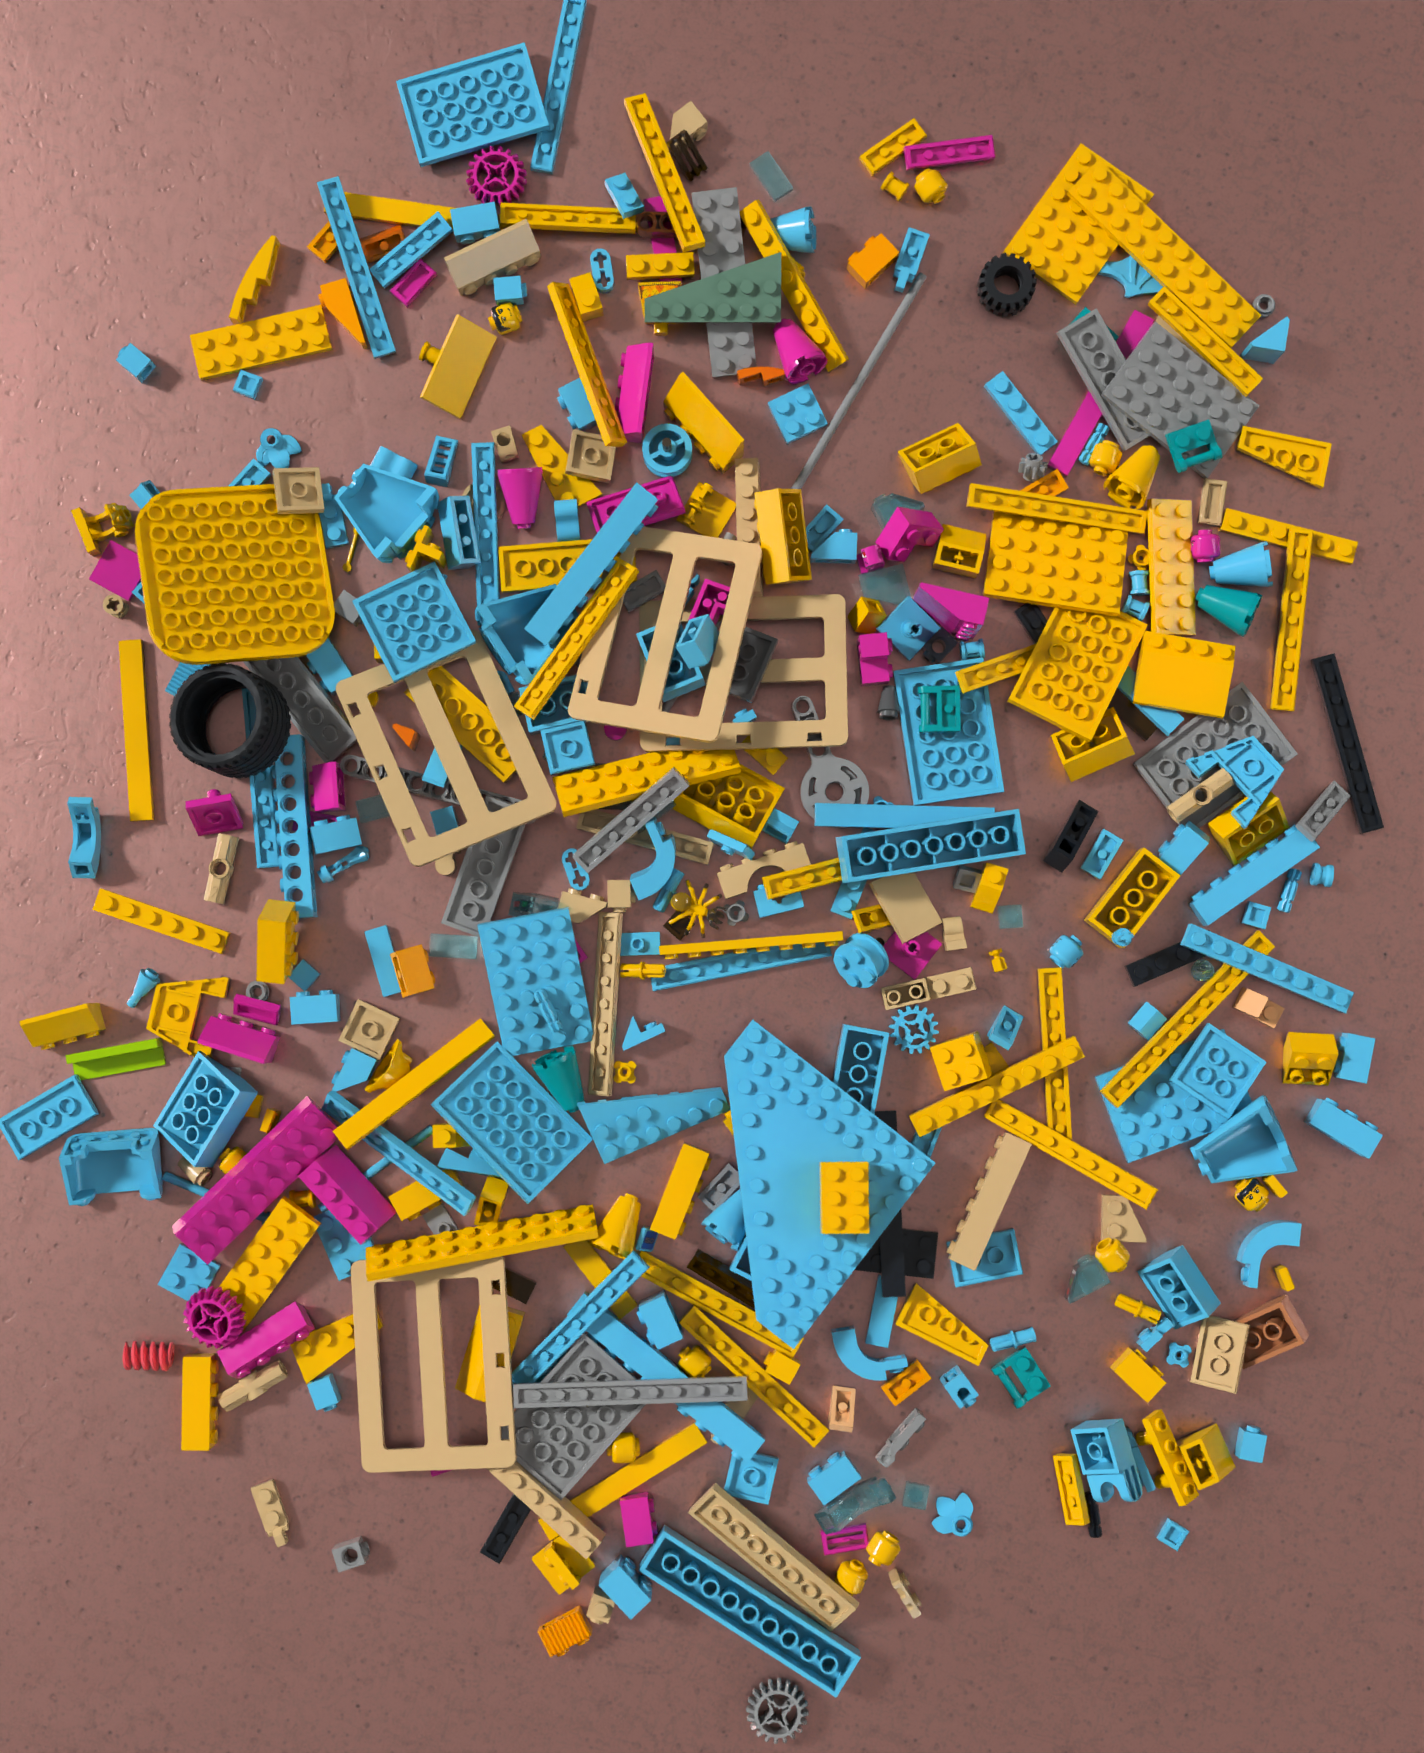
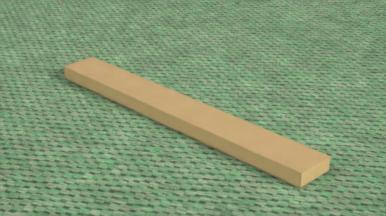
M599 912L592 1017L593 1035L590 1051L588 1095L612 1096L623 913Z

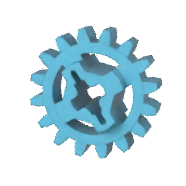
M916 1004L913 1010H911L909 1005L905 1006V1012L898 1009L899 1016L891 1017L895 1024L889 1025V1028L894 1029V1032L889 1034V1036L896 1037L893 1044H901V1051H904L906 1047L909 1048V1054H913L914 1049H917L919 1054L922 1053V1047L929 1050V1041L936 1042L932 1037L933 1034H939V1031L934 1030L933 1027L938 1022H932L931 1020L934 1014L927 1015L926 1007L919 1011V1006ZM909 1014H917L913 1020L907 1021L903 1019ZM924 1019H925V1020L927 1021V1023H928L929 1032H926V1031L924 1030V1027H923ZM917 1023V1029L923 1035L919 1033L910 1035L911 1030L905 1024L915 1025ZM899 1026L904 1030L903 1040L899 1035ZM916 1038H921L924 1040L919 1044L911 1045L913 1040Z

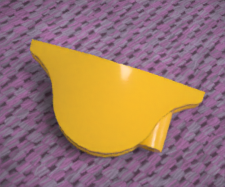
M397 1039L380 1062L365 1088L366 1092L370 1093L377 1089H388L410 1072L409 1065L412 1062V1058L402 1052V1042Z

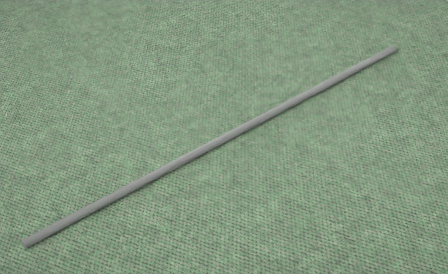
M919 272L791 489H801L926 280L927 276ZM717 622V629L720 627L722 622ZM677 697L663 703V712L670 711Z

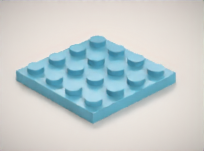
M435 561L352 601L394 683L476 644V640Z

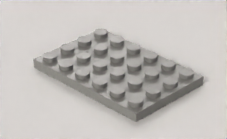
M1157 322L1151 325L1101 394V397L1169 451L1170 449L1165 437L1166 434L1209 419L1217 445L1222 451V458L1241 433L1242 426H1246L1260 406L1250 397H1245L1229 380ZM1206 444L1181 454L1183 459H1187L1207 452L1209 449ZM1212 459L1190 468L1205 479L1210 476L1221 459L1216 461Z
M1242 681L1229 691L1223 719L1204 715L1195 716L1135 761L1133 765L1163 805L1167 807L1186 794L1191 788L1196 787L1221 769L1216 765L1198 779L1185 764L1189 758L1202 756L1206 752L1216 751L1226 747L1228 744L1254 736L1281 766L1298 753ZM1234 783V785L1178 824L1182 823L1185 825L1189 820L1200 828L1243 796L1244 793ZM1197 790L1195 797L1198 801L1203 802L1205 794L1203 791Z
M584 1333L540 1383L634 1380L637 1378L616 1359L611 1357L588 1334ZM646 1404L517 1408L514 1412L516 1461L562 1500ZM508 1425L501 1426L502 1439L509 1440Z

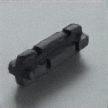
M1087 1491L1084 1494L1090 1520V1526L1088 1527L1089 1535L1091 1538H1099L1102 1536V1527L1099 1525L1101 1524L1099 1506L1093 1499L1091 1491Z

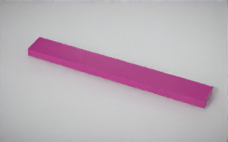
M1137 310L1133 311L1116 342L1126 360L1154 322V319ZM1090 392L1087 393L1047 465L1052 470L1058 469L1060 474L1065 477L1069 474L1102 415Z

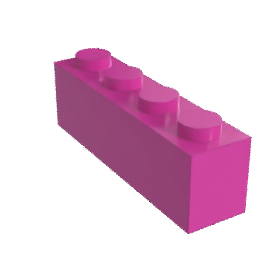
M295 1301L238 1337L228 1346L221 1348L217 1353L227 1374L236 1379H241L248 1376L253 1368L268 1363L275 1354L288 1350L295 1341L307 1338L310 1334L309 1332L313 1331L315 1327L304 1306Z

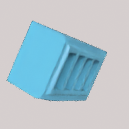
M436 435L424 474L427 483L443 487L448 486L458 440ZM439 446H444L451 449L450 451L439 449ZM437 455L446 456L448 459L437 457ZM435 464L443 465L445 468L437 467Z

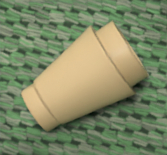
M184 1156L178 1162V1166L194 1185L204 1186L213 1175L210 1167H194Z

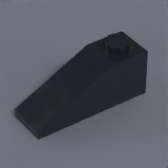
M1079 800L1051 844L1043 861L1062 873L1073 861L1099 811Z

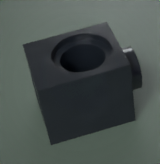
M941 627L922 647L921 650L924 652L922 655L929 663L939 664L958 642ZM935 642L941 643L944 651L936 653L932 649V644Z

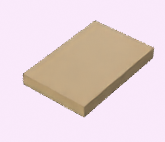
M914 872L881 877L869 884L902 944L942 923Z
M1212 1315L1202 1319L1190 1382L1237 1394L1250 1325Z

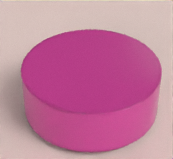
M604 725V732L611 740L617 741L626 735V728Z

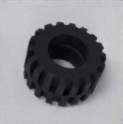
M1006 253L1001 254L1000 258L997 255L994 256L991 262L988 261L985 264L977 283V295L981 296L980 303H985V309L988 312L990 309L994 310L993 314L997 316L999 312L1002 313V317H1007L1009 313L1013 316L1018 311H1023L1026 305L1029 304L1036 289L1037 279L1034 278L1035 270H1030L1031 264L1029 261L1026 264L1023 262L1024 257L1015 258L1016 254L1011 253L1009 257L1006 256ZM1004 275L1010 276L1017 282L1019 291L1011 295L1003 294L995 287L994 279Z

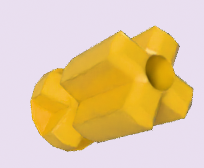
M1002 948L988 952L989 956H994V959L991 961L994 972H1000L1008 968L1005 958L999 955L1002 952Z

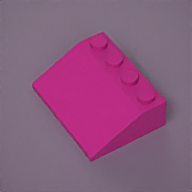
M922 582L912 598L933 621L943 627L949 634L955 635V639L960 641L973 639L981 629L989 602L988 597Z

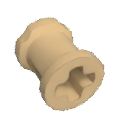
M108 595L103 601L104 610L113 617L123 618L127 615L129 605L118 595ZM117 602V603H119V604L117 605V610L115 611V610L113 609V608H115V604H114V603Z

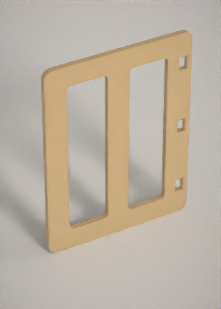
M643 527L637 536L632 533L627 541L630 542V545L623 554L621 553L620 558L632 565L635 552L641 549L672 554L673 559L637 703L635 706H627L599 701L624 593L603 622V626L598 629L582 652L568 713L575 720L712 743L718 739L763 552L756 543ZM698 559H706L735 564V570L700 714L697 717L662 712L660 711V706L696 561ZM604 570L601 579L604 580L609 572ZM582 681L588 682L585 694L579 693Z
M839 594L752 597L747 621L813 618L824 620L825 654L823 657L771 659L761 683L823 681L825 683L826 717L823 720L722 723L720 734L716 741L707 743L680 738V745H666V738L678 737L640 731V745L642 749L646 752L837 747L845 745L848 741L846 603L844 597ZM690 599L687 603L681 623H688L697 599ZM662 600L648 601L640 606L639 632L656 626ZM720 615L718 622H722L723 615ZM640 646V687H641V683H642V679H643V675H644V671H645V667H646V663H647V660H646V658H645V655H644V653H643V651H642L641 646ZM712 661L703 667H699L706 685ZM808 734H822V741H808ZM737 736H750L751 743H737Z
M471 630L476 644L395 683L385 665L382 664L341 680L336 685L338 698L409 861L416 867L424 866L554 812L556 809L555 797L480 633L476 630ZM459 658L467 660L528 795L526 799L495 812H490L487 809L427 674L429 670ZM399 682L407 684L467 819L465 824L434 837H430L427 834L368 699L369 694ZM357 704L360 714L353 717L349 706ZM384 766L388 776L380 779L376 768ZM411 829L415 840L408 843L403 831Z
M500 1256L369 1282L366 1276V1259L355 1261L351 1266V1285L363 1469L369 1473L511 1467L516 1462L517 1452L504 1257ZM475 1277L479 1281L488 1444L451 1446L448 1436L439 1282L441 1279ZM494 1280H500V1294H493ZM377 1282H415L424 1447L389 1449L385 1446L376 1301ZM504 1352L505 1367H498L497 1353ZM508 1425L509 1440L502 1439L501 1426Z

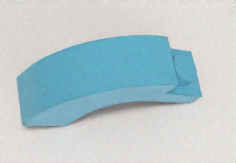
M69 797L67 805L73 825V845L68 861L72 878H96L101 852L99 809L94 807L92 797Z
M656 817L650 819L645 825L654 844L656 858L649 867L631 874L630 882L638 900L647 898L659 891L670 878L676 858L673 834L663 836L666 834L662 822H657Z
M1289 1220L1269 1221L1259 1225L1245 1237L1236 1259L1240 1263H1245V1267H1242L1240 1274L1243 1285L1250 1288H1258L1260 1262L1263 1255L1270 1248L1278 1245L1299 1247L1301 1223Z
M853 1325L831 1329L833 1343L840 1360L849 1370L860 1377L876 1381L887 1380V1370H890V1373H898L904 1371L903 1368L908 1367L905 1354L873 1358L863 1353L858 1347Z

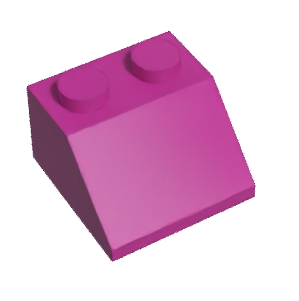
M335 761L313 765L312 771L309 772L310 785H313L314 794L310 796L311 807L315 808V811L318 813L346 811L344 773L340 768V764Z

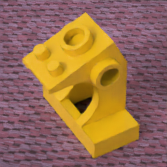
M117 503L105 504V511L92 517H88L86 512L80 507L71 510L89 554L92 556L102 554L99 542L114 536L116 538L123 537L128 534L129 529L134 527L131 513L126 506L117 505ZM111 519L113 527L103 532L100 523Z

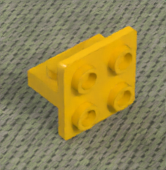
M424 525L422 530L419 529L414 539L416 545L413 550H409L406 556V567L410 572L419 569L423 560L430 563L435 561L436 565L443 569L446 566L447 561L444 552L441 551V547L431 543L434 534L427 525Z
M560 1535L532 1557V1561L559 1595L569 1587L572 1590L580 1584L581 1578L595 1567V1563L590 1557L585 1559Z

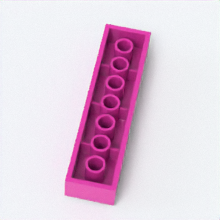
M307 1095L235 1167L226 1173L172 1226L174 1235L208 1265L338 1139L333 1130L339 1127V1125Z

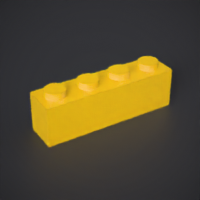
M686 1142L683 1143L650 1230L676 1240L677 1235L682 1236L687 1224L683 1222L686 1213L691 1214L695 1201L691 1199L694 1192L699 1193L704 1181L700 1179L703 1170L708 1171L712 1160L708 1157V1151Z
M188 1353L183 1356L181 1451H209L214 1447V1444H217L218 1430H214L215 1420L218 1419V1406H215V1397L218 1395L219 1386L218 1383H215V1374H218L219 1361L215 1360L216 1353Z

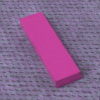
M993 135L904 146L906 171L993 160L996 158Z
M661 196L643 199L645 212H667ZM647 221L648 228H651L652 224ZM671 222L663 223L664 228L672 229ZM651 238L654 254L677 253L674 238ZM682 278L659 279V282L681 281V285L683 284Z

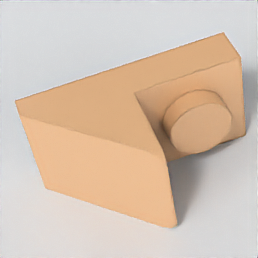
M1245 987L1241 988L1232 1005L1236 1010L1273 1029L1285 1009L1268 1000V997Z
M833 1386L828 1415L829 1429L852 1433L856 1389Z

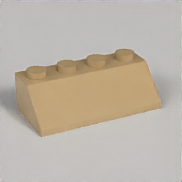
M527 219L444 257L460 296L473 294L480 286L494 284L493 278L513 275L518 271V268L525 265L532 266L538 262L539 258H542Z

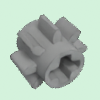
M1029 453L1026 455V458H1021L1018 472L1023 473L1025 480L1034 482L1039 480L1040 477H1044L1048 463L1042 462L1043 457L1040 454Z

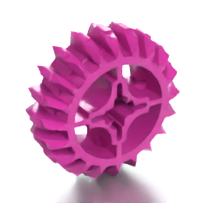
M491 146L488 153L482 149L481 157L475 154L474 159L476 162L470 161L469 167L471 169L466 171L469 177L466 182L470 186V193L475 194V200L482 199V204L495 201V205L499 203V206L506 201L507 203H512L511 198L518 200V193H524L525 191L522 185L527 184V179L524 178L527 172L526 169H523V161H518L519 156L517 154L512 155L510 149L503 153V147L499 146L498 151H494V148ZM492 163H501V164L496 165V166H495V165H492ZM512 169L515 176L512 184L509 185L506 178ZM482 170H484L487 177L484 180L485 183L481 186L479 184V176ZM495 189L502 190L501 192H492Z
M210 1286L207 1289L204 1287L197 1293L195 1292L185 1305L186 1309L183 1314L186 1318L183 1323L189 1324L186 1331H192V1339L197 1337L199 1344L206 1342L207 1348L213 1345L216 1349L221 1346H228L243 1332V1326L246 1322L243 1319L246 1312L240 1310L243 1303H237V1296L231 1297L230 1290L223 1292L222 1286L217 1289L214 1286Z

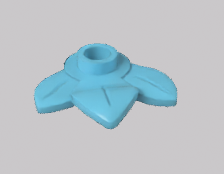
M268 428L260 436L261 445L256 451V458L262 466H266L271 462L275 468H288L290 455L298 454L302 450L298 441L293 436L282 435L279 430ZM269 435L275 437L276 441L274 444H270L267 441Z
M962 1492L955 1501L949 1497H938L936 1508L940 1516L931 1522L933 1527L942 1534L953 1532V1534L960 1537L968 1535L973 1528V1522L970 1518L973 1512V1504L968 1495ZM960 1520L965 1522L962 1528L957 1527V1522Z

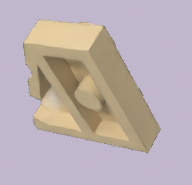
M1102 1195L1101 1241L1105 1238H1115L1120 1240V1242L1147 1243L1144 1232L1128 1199L1121 1195Z
M896 1568L888 1572L892 1586L898 1591L902 1602L913 1619L920 1616L921 1611L919 1607L922 1603L916 1593H910L907 1587L910 1583L904 1572L899 1574Z

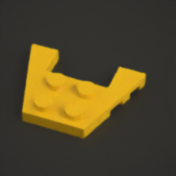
M221 977L157 984L146 1029L170 1044L177 1046L190 1056L195 1057L198 1051H202L212 1058L214 1048L192 1040L202 993L226 998L230 978Z

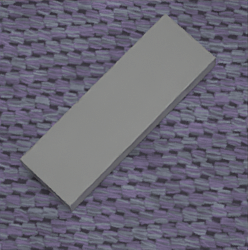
M1334 780L1295 827L1308 840L1314 841L1351 795Z

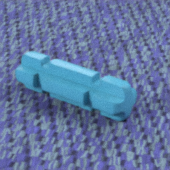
M1099 423L1094 431L1095 433L1091 436L1078 459L1083 465H1089L1095 445L1102 443L1103 437L1109 432L1110 428L1107 425Z
M1291 868L1288 871V880L1285 881L1280 897L1282 901H1279L1277 907L1281 912L1289 913L1293 905L1291 901H1294L1299 885L1297 881L1300 880L1302 875L1300 870Z
M543 988L534 992V998L537 1003L539 1002V1008L546 1022H549L550 1031L553 1033L562 1029V1023L559 1018L557 1019V1013L550 999H547L548 994Z

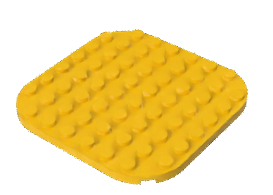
M274 484L168 490L152 497L140 510L135 524V541L147 626L152 640L164 654L176 661L191 665L293 658L314 652L328 639L334 625L335 609L318 513L278 514Z

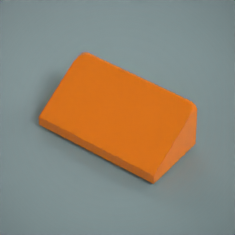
M397 225L360 238L367 264L382 259L401 243L405 236L401 225Z
M396 723L393 724V729L406 745L415 752L421 736L413 729Z

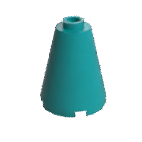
M1206 585L1204 589L1200 587L1195 600L1199 601L1198 607L1239 636L1244 637L1255 617V612L1260 605L1263 595Z
M573 1046L563 1047L564 1052L553 1050L536 1059V1064H532V1068L564 1111L569 1110L572 1113L579 1110L577 1103L585 1102L575 1048Z

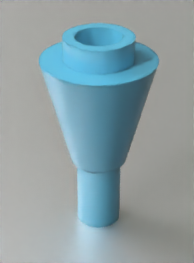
M151 968L140 970L134 993L127 1002L129 1007L135 1008L141 997H144L160 983L159 974Z

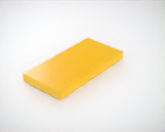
M456 315L420 398L456 418H461L497 337L461 315Z

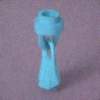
M357 846L335 864L329 867L326 865L321 866L320 870L317 871L318 876L323 883L332 882L335 874L344 871L354 864L367 861L370 858L369 849L364 846ZM344 861H347L348 864L345 865V866H342L341 863L344 862Z

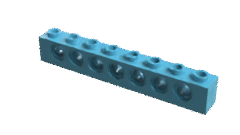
M297 734L289 736L283 753L275 761V765H272L273 779H276L277 788L273 789L274 800L278 801L275 820L280 828V833H277V845L281 847V856L278 857L279 868L283 871V878L280 879L281 892H284L285 901L296 902L293 898V893L297 889L303 892V897L300 901L296 902L295 911H299V919L318 917L313 844L311 833L308 832L311 827V817L309 814L310 803L305 737ZM287 754L293 755V761L290 765H285L283 762ZM289 776H293L295 783L292 787L287 788L285 780ZM290 799H295L296 807L289 811L287 809V802ZM296 821L298 829L295 833H290L288 826L291 822ZM293 844H298L300 848L296 856H292L290 853V848ZM298 866L301 869V875L299 878L294 879L291 872L294 867Z

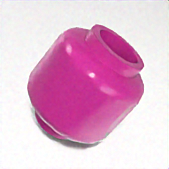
M1212 529L1198 530V535L1191 537L1192 558L1197 559V562H1213L1215 558L1220 556V536L1212 534Z

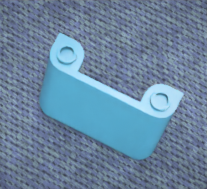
M140 1128L80 1133L72 1135L66 1140L59 1156V1162L69 1206L88 1205L96 1194L139 1190L140 1196L149 1201L162 1197L163 1181L160 1138L157 1129Z

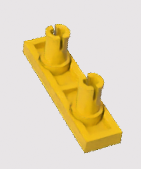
M1154 1410L1142 1419L1146 1431H1140L1136 1434V1442L1139 1446L1153 1445L1165 1474L1155 1476V1486L1158 1489L1171 1488L1178 1505L1186 1506L1198 1497L1199 1493L1163 1410Z

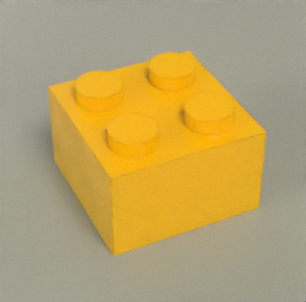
M978 1031L940 1042L930 1047L944 1091L987 1079L993 1075Z

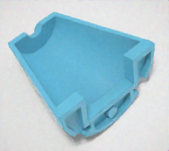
M362 464L352 474V483L349 486H342L334 498L372 554L379 561L392 563L394 558L401 560L407 556L409 550L414 549L416 545L414 539L419 529L422 530L424 525L429 526L431 529L436 519L433 516L434 510L439 508L438 491L432 486Z
M556 584L483 603L475 608V619L477 622L480 620L482 624L478 629L488 649L509 675L514 673L517 676L515 680L520 684L527 685L534 679L579 616L576 609L572 611L574 618L567 627L562 624L557 632L560 633V636L553 645L549 642L547 645H544L524 629L556 588Z
M1264 1095L1259 1096L1195 1146L1190 1147L1194 1159L1200 1160L1198 1165L1202 1175H1207L1211 1183L1298 1171L1279 1121L1270 1102Z

